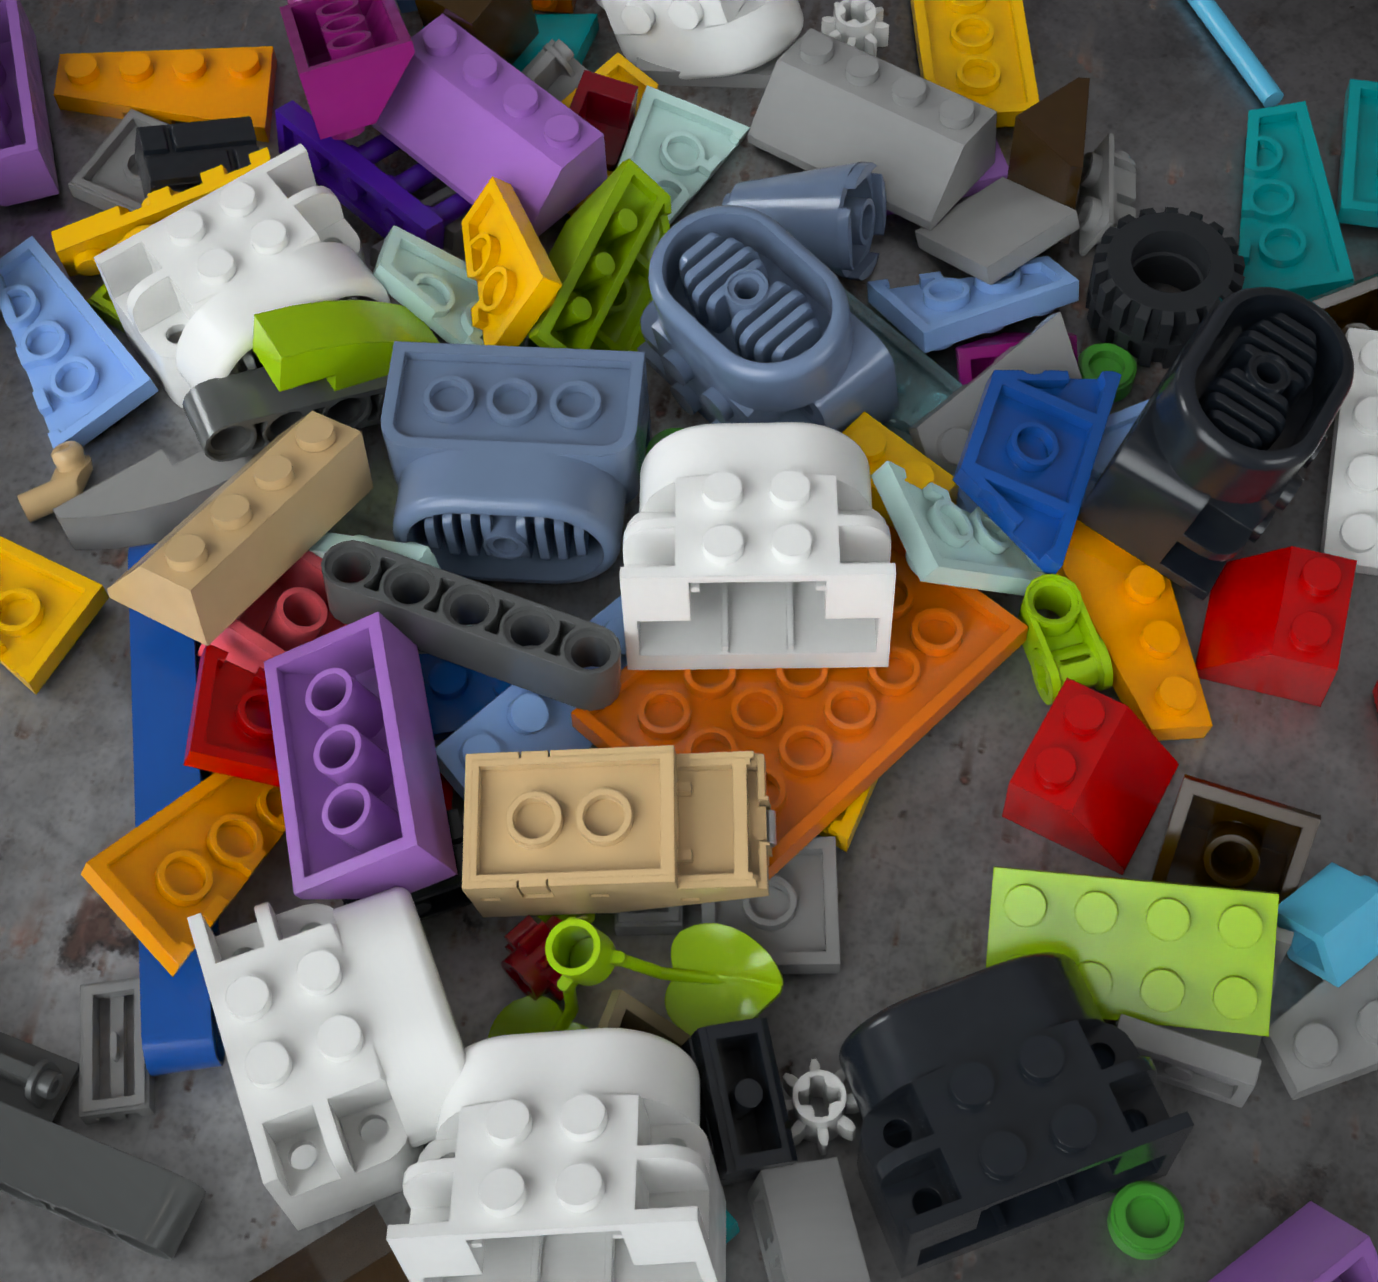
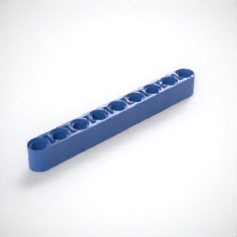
M158 543L129 547L128 570ZM129 608L136 828L211 776L212 772L183 765L200 657L197 656V653L202 643ZM219 919L211 928L214 936L220 935ZM139 940L141 1038L144 1060L149 1074L154 1077L223 1066L225 1049L196 948L174 977H172Z

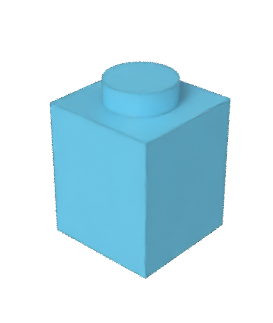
M1331 862L1278 905L1277 925L1280 928L1294 932L1292 944L1287 951L1288 958L1339 988L1378 956V882L1366 875L1358 876Z

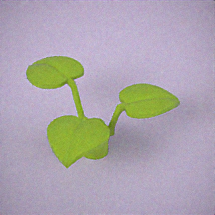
M595 914L539 915L537 917L544 922L551 916H556L562 920L549 933L545 944V954L550 966L562 974L557 982V987L563 991L564 1011L555 1001L545 996H540L536 1001L530 996L514 1000L497 1015L487 1038L511 1034L589 1029L580 1023L573 1022L579 1011L576 987L578 984L593 986L603 982L609 977L615 966L624 967L656 979L671 981L664 998L667 1014L677 1027L690 1036L701 1027L757 1018L781 995L784 980L771 955L750 936L731 926L719 923H703L680 931L674 938L671 946L673 968H668L616 950L612 940L591 925L595 920Z

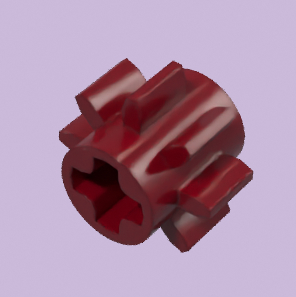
M527 915L504 936L508 942L505 948L510 954L501 962V966L513 984L524 995L530 996L534 1001L541 995H546L549 991L558 1001L564 998L563 991L557 987V982L562 974L550 966L545 954V944L549 933L557 924L562 922L556 916H551L546 922L541 921L537 924L530 915Z

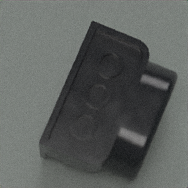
M1267 286L1250 287L1234 292L1224 299L1219 297L1167 370L1083 502L1077 520L1196 597L1204 600L1214 586L1227 561L1233 558L1245 546L1248 540L1255 543L1265 531L1275 515V511L1272 509L1276 507L1283 511L1290 503L1304 481V478L1297 475L1301 467L1306 469L1313 462L1327 441L1328 436L1325 434L1346 399L1354 378L1352 351L1341 328L1327 312L1314 302L1285 289Z
M1042 952L1013 958L905 998L881 1010L860 1024L848 1035L839 1052L840 1065L863 1118L857 1159L859 1176L901 1278L1117 1195L1122 1188L1131 1183L1153 1181L1166 1176L1194 1126L1188 1111L1169 1117L1153 1084L1158 1073L1151 1057H1140L1135 1045L1124 1031L1113 1024L1104 1022L1076 963L1070 957L1060 953Z

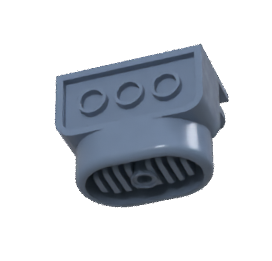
M733 205L709 207L681 219L661 238L652 254L649 265L648 280L653 301L643 310L640 319L641 331L646 341L637 350L645 352L646 362L671 385L670 391L673 397L688 414L694 415L696 412H699L710 424L804 422L823 425L842 433L864 411L883 425L900 412L895 365L888 349L865 324L850 312L845 289L837 276L774 219L748 207Z
M394 341L381 414V430L394 478L398 485L392 525L395 541L402 543L416 542L423 546H428L435 555L437 563L442 570L471 580L567 584L591 579L609 569L616 561L621 548L625 504L631 502L639 493L640 471L645 459V447L648 446L652 439L645 352Z

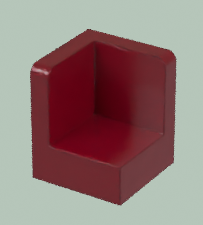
M584 70L569 108L604 134L607 171H614L635 118L638 86Z

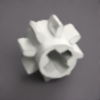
M842 0L840 3H834L833 17H822L821 32L876 57L877 47L888 46L889 24L883 22L884 8L882 6L875 7L869 0Z
M811 1059L809 1072L802 1075L799 1079L789 1073L783 1075V1088L792 1097V1100H785L789 1117L788 1120L793 1122L791 1131L795 1146L805 1139L809 1142L817 1143L820 1154L826 1155L829 1141L837 1137L838 1134L850 1141H853L855 1138L856 1127L845 1114H855L860 1112L853 1094H846L847 1079L842 1068L833 1074L829 1071L821 1070L817 1059ZM814 1097L823 1098V1103L828 1108V1116L815 1117L814 1110L810 1105V1099Z

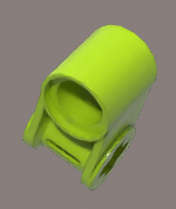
M1045 574L1033 579L1026 588L1018 619L1029 626L1026 641L1022 646L1030 663L1033 679L1041 699L1045 704L1052 705L1066 678L1088 688L1094 686L1099 691L1110 689L1114 679L1111 658L1105 643L1095 630L1081 597V592L1075 583L1057 574ZM1037 610H1051L1059 615L1060 618H1045Z

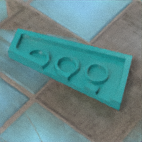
M1306 101L1249 110L1238 255L1243 256L1245 262L1243 273L1245 279L1242 289L1265 286L1276 287L1310 299L1354 282L1352 268Z

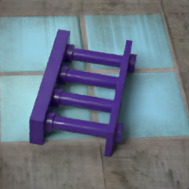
M291 100L275 109L278 151L280 154L301 143L308 152L315 182L319 186L329 188L341 204L384 239L393 225L444 250V227L467 214L472 204L458 193L453 194L434 207L420 202L412 193L436 180L437 177L419 163L395 177L386 175L374 164L400 150V148L383 134L374 137L359 147L349 145L344 140H334L332 136L320 140L313 116L295 101Z

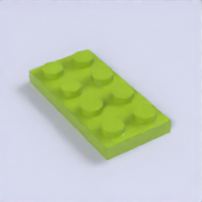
M994 866L986 968L1024 955L1042 952L1060 953L1070 957L1076 963L1103 1019L1118 1021L1120 1015L1123 1014L1154 1025L1269 1037L1279 894L1277 892Z

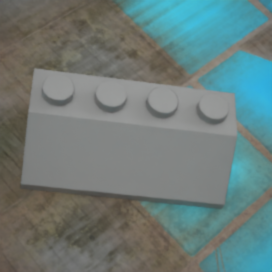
M810 28L777 60L747 136L748 143L806 171L856 162H873L877 166L871 173L882 174L885 182L886 209L931 231L995 163L997 111Z

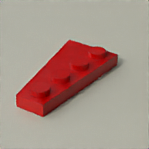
M211 644L205 646L200 657L183 765L280 787L264 668L259 667L255 674L227 661L226 658L229 652ZM440 772L446 811L452 810L453 787Z

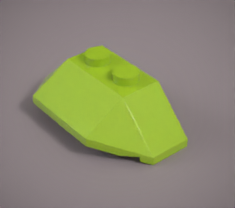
M630 158L623 161L566 221L548 255L562 283V287L559 289L553 305L542 313L528 333L529 338L539 347L638 351L637 348L646 341L641 331L640 319L643 310L653 301L648 280L649 265L657 244L670 229L667 215L672 213L671 196Z

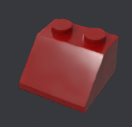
M1290 546L1227 562L1210 591L1195 661L1198 677L1321 707L1338 671L1357 560Z
M1066 678L1009 782L1002 817L1123 875L1169 787L1179 763L1127 705Z

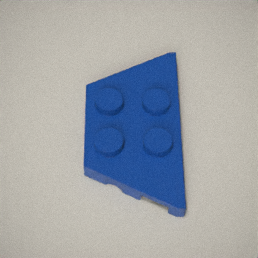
M994 370L984 387L953 481L1045 574H1056L1063 566L1122 376L1117 372L1102 371L1097 379H1069L1068 371L1045 370L1040 374H1029L1023 370Z

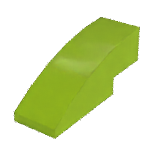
M366 300L322 301L292 305L254 314L252 349L279 392L324 378L328 380L334 391L348 388L389 374L394 341L439 343L433 332L423 321L405 306L393 303Z

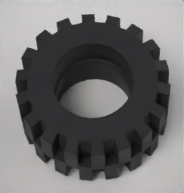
M1153 207L1142 209L1138 218L1130 214L1120 218L1117 228L1109 227L1102 236L1101 244H1097L1086 296L1085 308L1089 309L1087 320L1091 328H1098L1097 339L1101 343L1116 344L1128 351L1133 357L1138 358L1137 365L1150 368L1151 362H1160L1163 369L1169 368L1219 297L1224 299L1230 294L1242 290L1245 279L1243 276L1245 262L1243 256L1237 255L1238 244L1233 237L1224 238L1222 236L1224 232L1222 226L1215 221L1210 224L1203 222V215L1191 211L1189 215L1178 213L1179 208L1165 207V211L1156 213ZM1146 284H1168L1178 288L1182 292H1163L1151 288Z

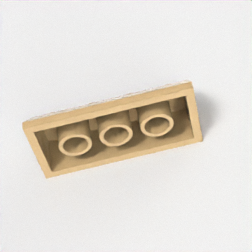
M311 411L275 437L107 588L109 597L183 635L209 646L374 488L362 432Z

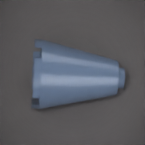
M856 162L738 182L732 192L727 193L723 199L722 206L748 207L774 219L822 261L835 275L850 280L862 281L871 275L877 264L880 253L870 252L873 235L884 236L887 200L882 174L871 173L877 166L873 162Z

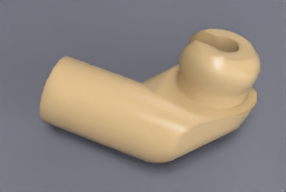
M66 441L56 446L51 453V457L57 468L54 470L51 480L17 495L30 523L54 513L52 509L83 493L93 471L91 457L84 454V449L78 442Z

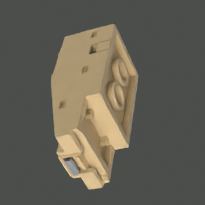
M674 745L550 750V754L548 750L521 751V754L519 752L466 754L462 890L482 917L620 913L769 896V857H773L772 847L777 846L776 811L771 810L769 796H767L764 754H756L754 751L676 754Z

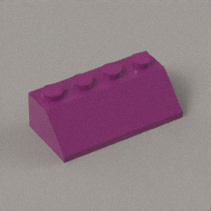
M302 0L279 7L298 74L320 140L331 136L334 140L350 139L361 134L365 130V126L375 124L415 53L413 42L395 1Z

